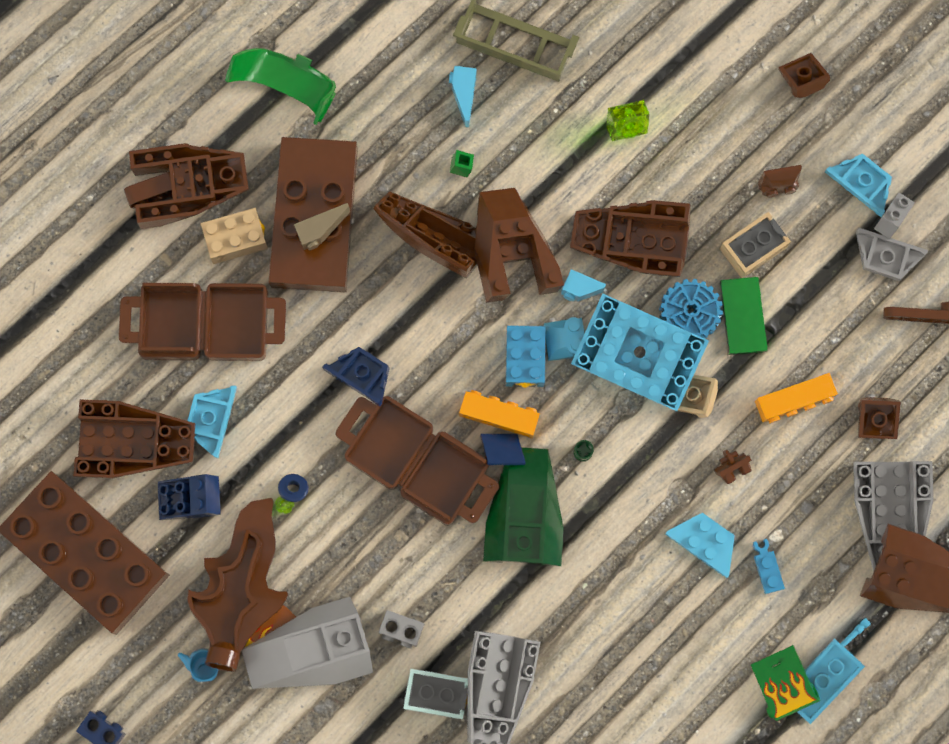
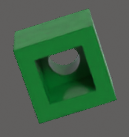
M456 150L451 159L450 173L467 178L473 168L474 155Z

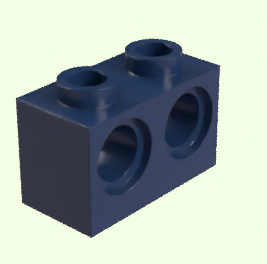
M99 710L97 712L90 711L76 730V732L93 744H119L126 735L122 731L123 727L116 722L110 723L107 721L106 718L108 716ZM94 719L99 724L95 731L90 728V723ZM109 731H112L115 735L112 742L106 740V734Z

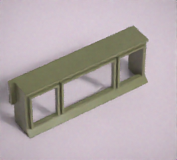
M471 0L465 16L461 15L453 33L457 43L558 82L569 57L572 58L580 38L572 35L570 40L476 4V0ZM474 13L494 20L485 43L465 36ZM499 23L542 38L533 61L491 46ZM547 41L567 48L558 71L538 64Z

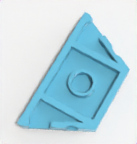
M864 154L855 156L851 160H845L825 170L827 175L881 217L884 214L892 176Z
M234 385L221 390L216 389L208 393L195 394L187 420L196 424L195 441L215 458H219L237 390V386Z
M701 513L665 533L666 536L722 576L728 578L735 536L704 513Z

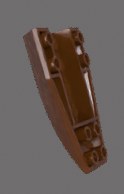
M390 191L374 206L375 212L395 234L433 261L466 279L478 266L474 252L476 228L469 222H464Z
M80 399L78 419L81 421L78 457H75L74 477L118 478L193 462L195 423L121 401Z

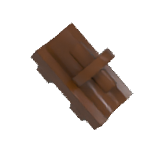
M726 449L723 451L724 457L719 460L722 465L714 469L716 475L720 476L726 484H730L736 480L733 471L736 469L739 470L741 475H746L752 471L749 463L752 460L749 455L746 456L744 453L738 455L736 450L730 453Z

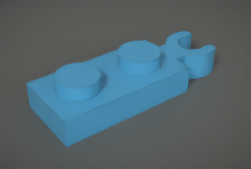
M763 540V548L758 546L757 541L753 542L754 550L759 553V555L754 556L764 593L769 594L784 590L785 587L774 551L768 552L767 550L769 547L768 540Z

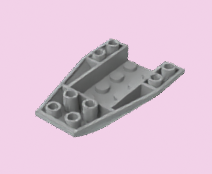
M932 461L853 462L854 502L873 571L884 547L881 539L887 524L926 536L933 505Z
M351 597L313 607L242 650L252 689L335 685L373 673L369 647L359 614Z
M475 631L468 667V744L510 743L534 681L540 648L539 641Z

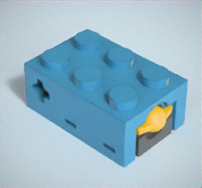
M507 326L506 387H512L513 385L514 387L523 388L535 387L536 385L537 387H544L545 326Z

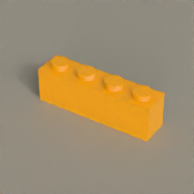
M830 373L759 397L755 400V404L762 422L769 421V424L779 421L781 416L787 415V417L798 414V410H811L816 407L815 404L821 402L823 405L831 403L838 393Z
M474 390L465 392L459 417L533 439L540 416L536 409L531 407L520 408L517 403L511 401L507 403L500 402V399L497 397L489 396L487 398L481 396L482 393Z

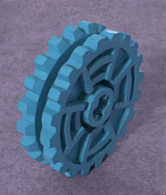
M684 279L682 284L676 282L673 288L670 287L666 295L664 294L661 306L659 307V311L662 312L659 317L661 320L706 339L709 334L712 335L720 324L721 320L719 318L723 315V311L720 310L722 301H718L719 294L713 293L714 288L712 286L707 287L706 282L698 283L697 279L689 282L688 279ZM691 308H693V309H694V312H691V313L689 314V313L687 312L688 309L690 310Z

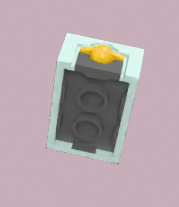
M410 669L403 709L463 719L464 710L467 705L468 679Z

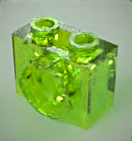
M644 100L608 108L606 128L612 141L633 138L648 133L650 113Z

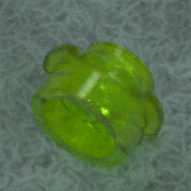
M278 497L275 501L276 510L279 513L288 514L292 511L294 502Z

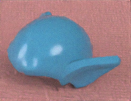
M207 648L195 650L190 656L178 653V657L197 682L212 681L218 674V669L205 665L208 653Z

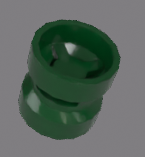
M581 440L575 445L574 457L580 462H586L592 457L594 447L591 442Z

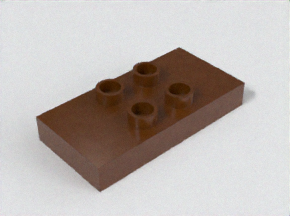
M281 137L269 273L271 288L347 293L358 153L356 141ZM348 203L350 213L317 248L304 250L294 224Z

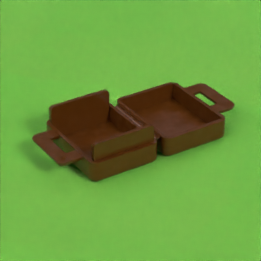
M142 283L141 296H125L120 301L119 340L122 343H138V353L144 360L194 361L200 358L201 350H204V354L211 361H262L266 357V344H282L285 341L286 301L284 298L268 297V290L263 284L212 283L208 285L207 291H203L197 283ZM132 308H140L139 332H131ZM268 309H274V333H267Z
M389 396L383 397L381 406L375 405L364 397H359L335 432L337 438L350 445L345 453L347 463L389 490L396 489L398 485L402 486L401 496L403 499L446 526L452 525L458 515L470 523H476L499 488V484L495 480L485 475L489 468L486 458L446 432H439L435 436L432 434L433 425L429 421ZM365 411L370 417L356 436L350 430L361 413ZM479 484L485 489L472 509H470L465 504Z

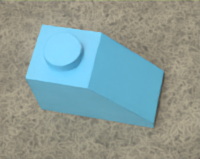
M571 269L561 294L569 301L576 300L579 302L603 293L606 284Z

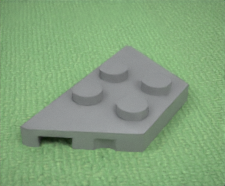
M859 227L856 231L863 270L900 281L928 253L926 249L892 238L889 239L886 236Z

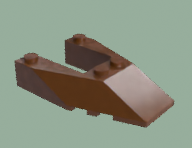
M187 143L129 151L130 166L135 176L170 172L173 200L135 205L137 224L141 229L161 227L196 216L249 190L244 153L223 149L216 150L205 146H192Z
M516 188L480 192L474 252L486 303L503 301L511 294L504 263L530 259L539 295L557 293L564 286L560 267L546 238Z

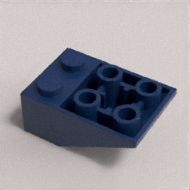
M202 474L158 481L159 520L221 515L219 476Z

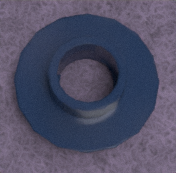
M288 474L281 478L278 483V492L286 501L298 502L308 494V483L304 477L298 474ZM296 485L299 490L291 492L288 490V486Z

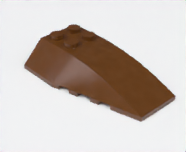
M650 200L645 203L637 204L636 202L624 206L615 205L610 206V208L576 211L570 248L642 274L680 277L686 258L691 205L690 203Z
M887 524L881 539L884 545L871 579L866 578L860 596L897 609L949 613V551L924 535Z

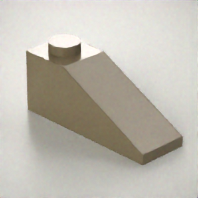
M348 203L294 224L304 250L317 248L350 213Z

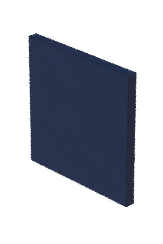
M518 434L480 435L488 465L526 464Z

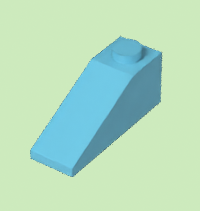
M454 66V72H450L449 83H452V91L465 127H469L477 69Z

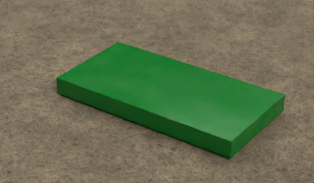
M759 277L721 280L720 286L729 355L767 352Z

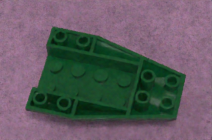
M522 448L526 464L504 465L498 482L499 488L494 495L486 520L483 562L503 563L505 561L561 567L564 527L549 449Z

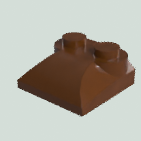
M812 53L779 67L780 73L791 87L792 95L797 98H804L824 89L830 81V75Z
M796 165L764 171L758 181L759 190L762 191V195L772 198L780 193H785L786 195L795 193L799 188L798 178L802 166Z
M877 397L860 398L858 404V438L897 439L900 400Z

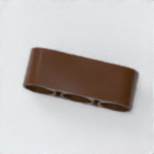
M170 172L126 187L124 192L129 207L134 209L135 205L152 203L172 196Z

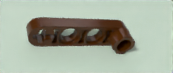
M942 302L940 310L885 307L883 318L897 321L949 324V302Z

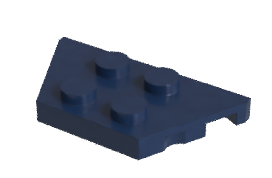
M357 347L351 350L350 353L338 357V360L328 365L326 363L322 366L323 370L378 406L382 405L390 370L386 363L364 349Z

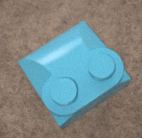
M572 317L568 320L544 323L548 361L574 358L584 336L582 318Z

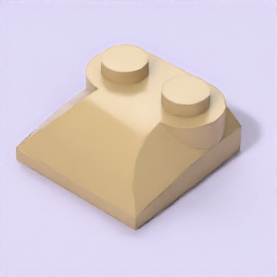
M694 375L678 411L694 414L700 418L708 417L713 410L718 392L717 379Z

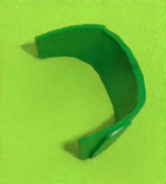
M265 48L247 49L234 54L225 77V82L227 83L234 81L260 83L302 102L315 113L313 122L315 125L318 122H322L336 94L335 81L310 66L311 59L301 54H297L296 59Z

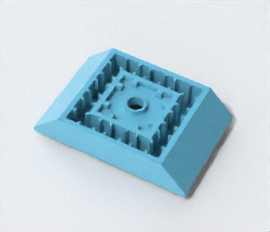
M602 293L571 364L678 411L709 340ZM641 346L645 349L646 353L642 358L635 356L634 350L636 347Z

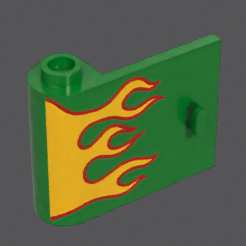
M794 645L751 664L768 705L766 710L771 719L774 718L778 721L820 702L819 694L814 685L809 681Z

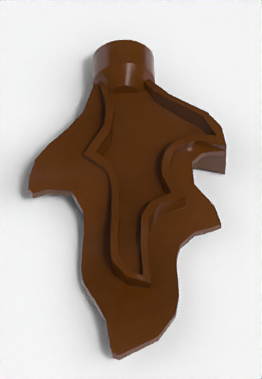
M272 498L251 501L240 511L235 523L231 546L227 553L218 558H204V567L210 577L208 588L202 592L188 590L187 601L191 612L207 632L210 640L205 665L211 668L235 672L240 653L251 636L282 608L288 597L287 591H276L268 588L266 581L276 549L272 521L274 504Z

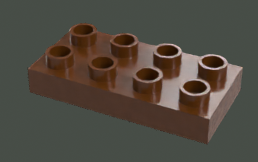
M53 471L46 475L0 525V533L108 631L115 635L121 631L170 576Z

